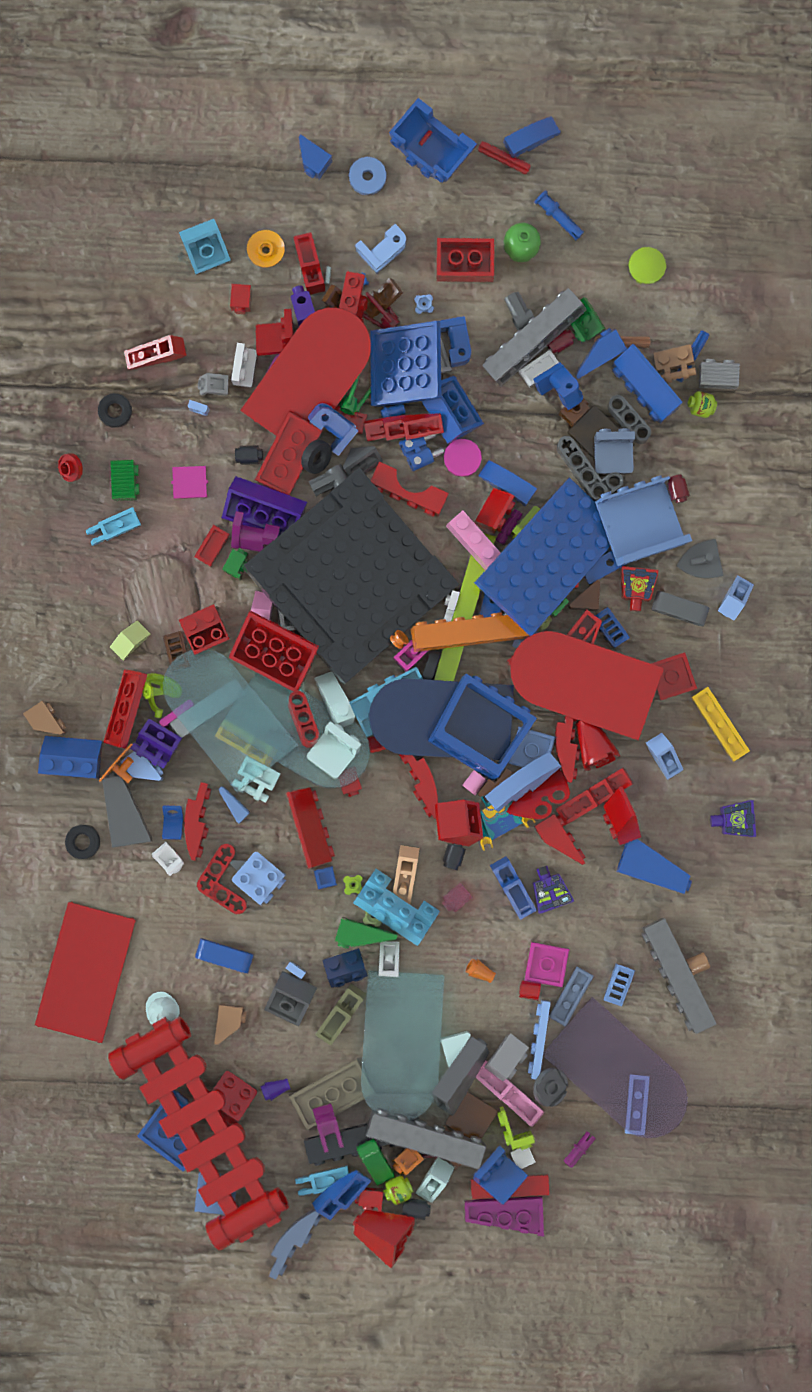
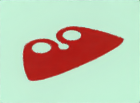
M558 769L533 792L529 790L516 802L513 801L507 809V813L529 819H544L548 817L552 812V806L547 801L541 800L543 796H547L548 800L555 804L567 801L570 796L569 786L562 771ZM555 791H563L565 797L561 800L554 799L553 793ZM540 805L548 808L547 813L544 815L537 814L535 810Z

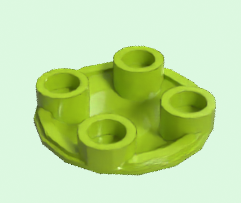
M642 247L636 250L630 257L629 271L637 283L652 284L664 276L666 260L657 249Z

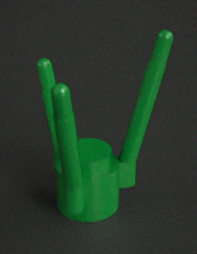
M359 376L354 381L350 394L347 397L345 394L339 405L341 407L340 410L348 415H354L355 412L359 413L361 406L371 394L370 387L360 402L357 403L358 399L354 397V392Z

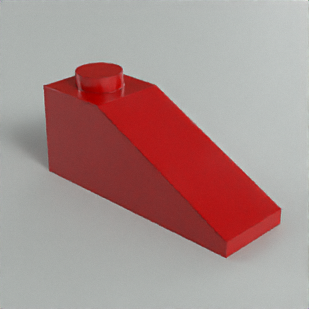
M173 335L124 351L128 370L170 362L187 356L183 337Z

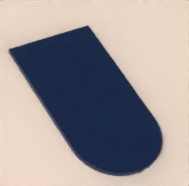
M405 678L394 680L383 686L373 698L368 713L370 728L375 739L384 748L397 754L454 758L430 743L428 739L459 682ZM482 683L487 687L493 686L497 688L498 694L503 697L509 696L513 698L514 685ZM466 686L445 726V731L488 759L500 760L511 743L512 714Z

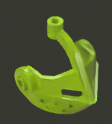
M149 673L144 685L143 696L145 699H148L151 709L155 712L154 717L162 718L163 709H159L155 704L154 696L166 695L171 698H180L182 688L175 680L165 675ZM151 683L160 685V688L152 687Z

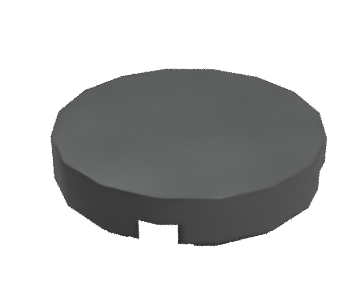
M548 1068L541 1072L534 1084L533 1094L535 1100L546 1107L558 1105L567 1093L566 1086H568V1080L566 1075L556 1068Z

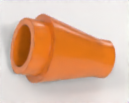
M473 958L468 963L465 971L470 977L489 983L493 981L496 974L479 959L475 960Z

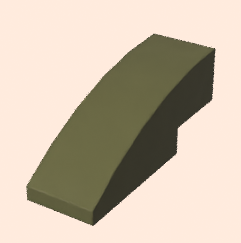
M351 983L315 1035L331 1046L367 994Z

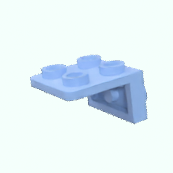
M254 852L234 875L232 881L261 905L263 902L267 904L274 896L272 891L276 887L278 889L282 887L286 882L284 879L286 874L276 868L259 852Z

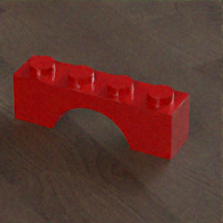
M380 461L371 478V482L381 493L384 491L390 494L389 497L396 501L401 499L407 502L406 505L413 509L419 507L425 510L424 513L431 517L435 515L439 517L449 496V493L432 485L427 490L419 493L405 490L397 480V469Z

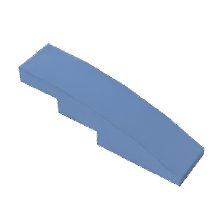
M548 752L515 772L485 797L495 810L499 812L512 800L516 802L527 791L531 790L533 792L555 773L561 765Z

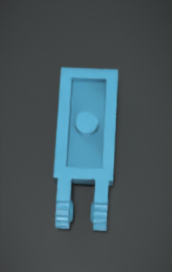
M132 507L98 522L97 525L87 529L86 533L91 535L100 529L102 530V536L90 541L91 545H97L105 540L108 541L141 526L135 509Z
M348 1165L296 1178V1184L311 1181L312 1184L310 1188L300 1189L298 1195L324 1192L337 1180L349 1174Z

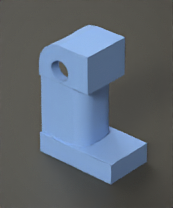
M394 224L385 232V239L371 251L361 240L355 245V250L377 274L405 249L406 236Z

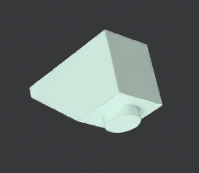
M438 1157L415 1193L432 1203L447 1185L455 1167Z

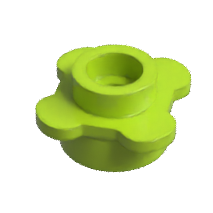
M360 875L344 877L345 894H359L363 889L361 887L362 877Z

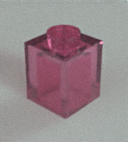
M459 882L442 897L445 900L442 904L449 912L452 909L456 912L473 897Z

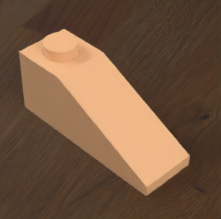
M400 845L393 894L411 904L419 848Z

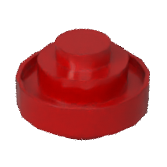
M73 453L64 454L60 457L58 469L62 478L68 482L80 479L83 467L79 457Z

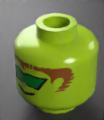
M697 391L693 396L689 397L687 406L690 408L692 415L708 418L715 413L717 401L712 394Z
M401 1175L386 1182V1189L383 1190L387 1201L392 1200L395 1205L411 1199V1193L414 1192L408 1177L404 1178Z

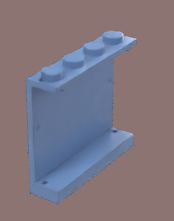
M662 475L651 479L652 482L649 483L641 481L634 484L635 487L630 489L628 486L618 489V493L612 494L611 491L601 494V498L595 501L618 567L692 541L690 534L683 535L665 485V482L670 479L669 476L662 478Z

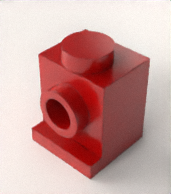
M366 1187L355 1199V1204L362 1206V1209L374 1210V1207H378V1211L381 1212L383 1189Z

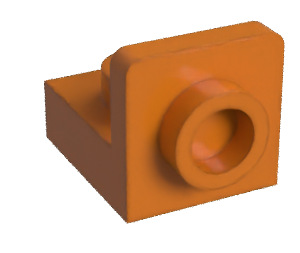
M405 1148L397 1157L392 1159L394 1163L392 1167L399 1175L401 1173L407 1175L424 1159L417 1151Z

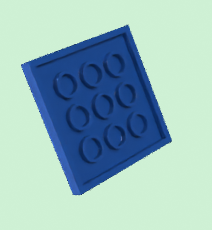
M439 321L370 331L371 406L379 407L441 398V329Z

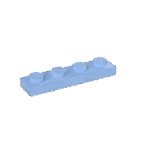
M541 1000V1004H537L536 1015L539 1016L538 1023L534 1024L533 1035H536V1041L531 1044L530 1054H533V1061L528 1064V1073L531 1074V1079H536L541 1071L551 1003L548 1000Z

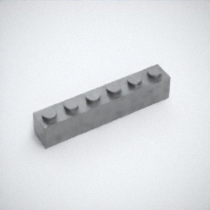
M569 288L560 292L551 304H547L538 316L531 318L528 325L518 330L509 342L502 344L499 351L489 356L482 366L501 387L587 309Z
M661 918L643 927L644 932L641 935L646 944L650 943L652 948L650 951L654 961L658 960L661 966L658 968L663 979L667 978L670 984L667 988L671 996H676L678 1001L676 1003L677 1009L680 1014L684 1013L687 1019L684 1023L689 1032L693 1031V1033L698 1034L716 1025L717 1023L665 918Z
M378 1108L376 1111L372 1109L366 1128L367 1137L473 1168H480L486 1145L482 1142L481 1138L476 1136L468 1138L459 1131L453 1130L451 1133L445 1131V1128L439 1125L431 1127L427 1126V1123L422 1120L416 1119L414 1122L407 1120L408 1117L401 1114L393 1116L387 1110Z

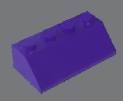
M235 476L228 489L222 518L233 522L236 511L243 512V525L265 529L266 524L280 526V536L304 515L307 502Z

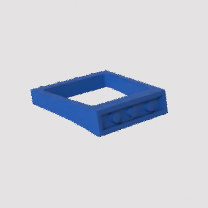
M466 673L462 676L428 741L493 781L500 776L537 718L530 714L529 708L517 706L514 704L513 698L501 696L498 694L497 688L493 686L487 687L482 684L481 678L478 676L471 677ZM466 686L523 722L522 728L497 764L445 731V726Z

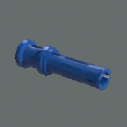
M546 190L535 200L534 203L536 205L539 204L546 211L545 214L547 216H552L575 241L582 236L584 231L562 211L559 203L555 202Z

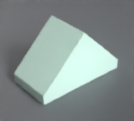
M464 1031L441 1038L448 1067H450L471 1035L470 1032Z

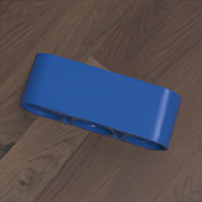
M200 939L195 954L197 959L247 974L249 973L254 954L206 939Z

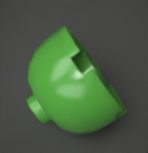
M525 222L511 226L505 233L503 240L504 251L507 252L512 260L517 262L530 261L538 254L541 246L538 230Z

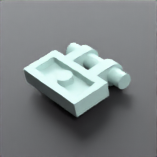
M246 756L238 771V774L244 776L242 782L235 779L232 786L238 788L239 792H246L252 795L253 799L266 803L269 796L263 793L264 789L267 788L272 791L281 774ZM252 780L259 784L258 789L249 786V781Z

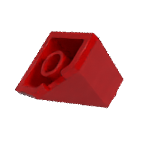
M365 1209L361 1215L358 1214L354 1219V1235L387 1266L392 1268L402 1255L407 1238L411 1236L414 1230L415 1218Z

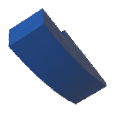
M551 116L504 138L503 143L511 157L515 158L527 150L529 152L561 134V131Z
M488 460L478 475L496 489L514 495V499L525 507L537 490L533 485Z
M507 856L491 864L490 867L519 919L521 920L537 911Z
M356 1170L329 1186L312 1204L319 1214L331 1220L341 1208L346 1210L371 1180Z

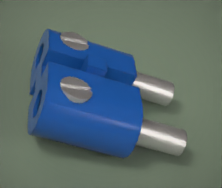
M435 434L409 440L404 439L399 442L400 448L404 456H406L412 471L433 463L435 457L444 454L442 447L431 452L426 446V441L436 437Z

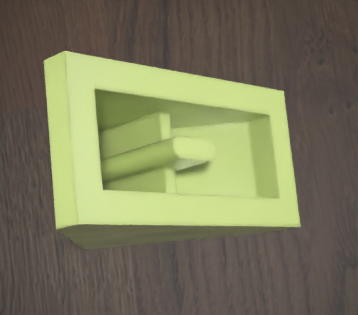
M136 621L118 635L110 648L124 661L151 634Z

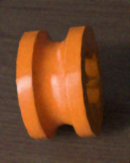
M396 630L395 635L390 636L393 645L399 649H403L404 644L409 643L406 634L400 630Z

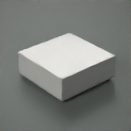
M516 1148L510 1151L514 1163L521 1169L536 1163L530 1148L525 1150Z

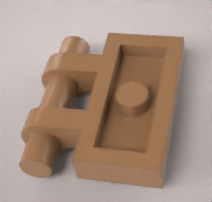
M691 344L654 353L656 370L658 373L665 372L664 375H660L665 382L672 383L676 379L683 378L685 380L689 379V376L697 375L695 367L688 369V366L695 364ZM681 368V371L671 373V370Z

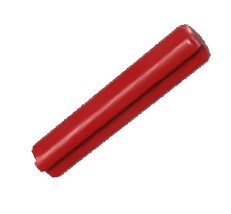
M484 141L478 147L480 153L525 175L530 170L531 165L517 157L512 158L510 154Z

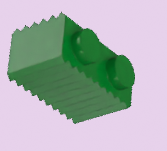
M134 460L111 461L112 499L114 501L137 500V495H140L139 483L136 484V476H139V465H136Z

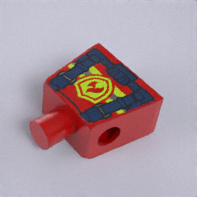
M626 566L620 568L622 599L630 600V611L641 612L642 601L649 602L651 600L659 570Z

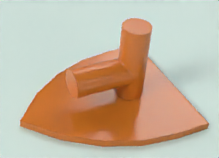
M132 744L100 778V782L112 771L127 783L133 779L126 772L134 762L132 758L127 757L120 766L118 765L128 753Z

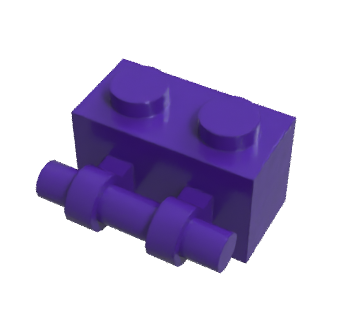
M148 719L139 732L136 742L133 743L130 749L136 752L137 756H143L151 761L152 765H158L164 769L177 750L182 738Z

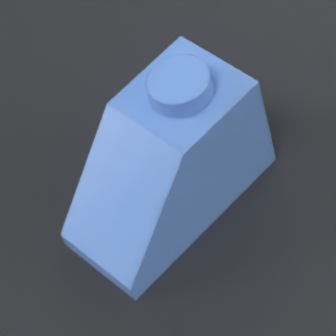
M737 575L718 611L725 617L735 620L745 606L754 584Z
M663 733L646 742L652 757L667 780L683 771L673 745Z

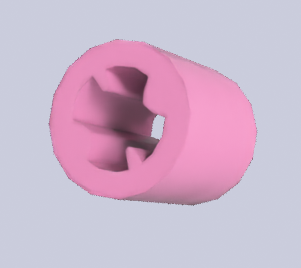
M473 771L462 786L476 796L487 780L476 771Z

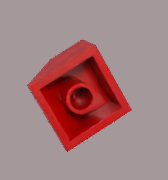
M621 786L603 806L605 814L602 815L605 824H610L611 826L609 831L613 840L617 839L619 845L641 838L636 813Z

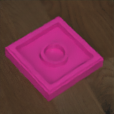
M531 942L524 980L563 988L569 949Z

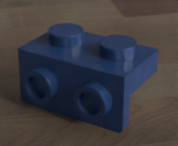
M359 948L322 960L331 988L342 987L352 981H361L368 976Z

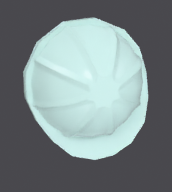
M156 992L146 1002V1014L150 1024L159 1021L165 1016L167 1020L171 1021L179 1017V1005L166 992Z

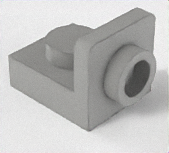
M212 373L202 375L198 380L200 395H227L228 375Z

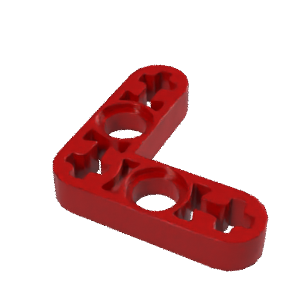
M223 844L218 848L199 878L197 888L201 893L232 913L241 914L247 908L246 900L219 883L220 878L236 854V850L231 844ZM229 847L231 848L230 853L232 855L225 857L224 861H227V863L224 865L222 861L216 860V857L219 856L221 858L224 854L222 849ZM214 863H219L222 867L219 874H214L211 871V866ZM208 872L212 877H216L217 879L216 881L211 879V881L209 882V885L211 886L210 889L206 888L205 890H203V885L201 884V882L207 881L209 876H206V873ZM219 890L227 892L226 900L220 901L217 898ZM231 894L235 896L232 899L233 901H242V910L238 909L236 911L234 909L235 905L232 903H230L229 906L226 905V903L231 898Z

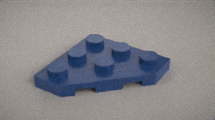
M173 1090L181 1107L189 1104L187 1098L178 1091ZM160 1105L137 1137L181 1171H184L185 1167L178 1155L187 1150L178 1133L169 1139L166 1136L159 1121L168 1115L163 1106Z

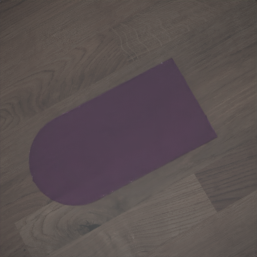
M593 997L579 1010L578 1014L543 1052V1056L557 1069L561 1070L566 1077L624 1129L636 1136L644 1138L663 1136L679 1126L685 1115L688 1102L687 1091L679 1074Z

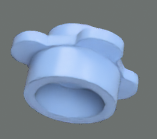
M417 295L414 298L417 306L415 308L416 313L433 312L432 295Z

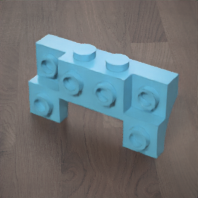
M417 667L397 677L392 675L384 679V684L380 686L375 684L367 688V693L349 702L366 737L373 734L369 724L368 713L377 692L394 680L405 678L423 679Z
M375 869L353 903L418 946L440 911L426 901H423L417 910L387 890L386 887L392 879L378 869Z

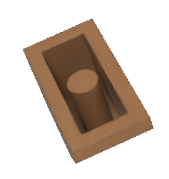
M219 1005L214 1044L218 1045L238 1030L242 1023H245L247 1012L243 1011V1006Z

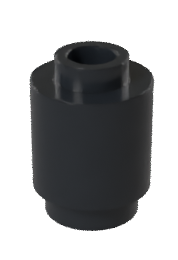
M259 445L235 448L236 463L253 465L260 464V460H263V449H259Z
M454 843L447 845L443 858L444 867L458 871L466 852L463 845Z
M411 1198L403 1203L402 1215L425 1220L426 1216H430L431 1205L427 1204L428 1200Z

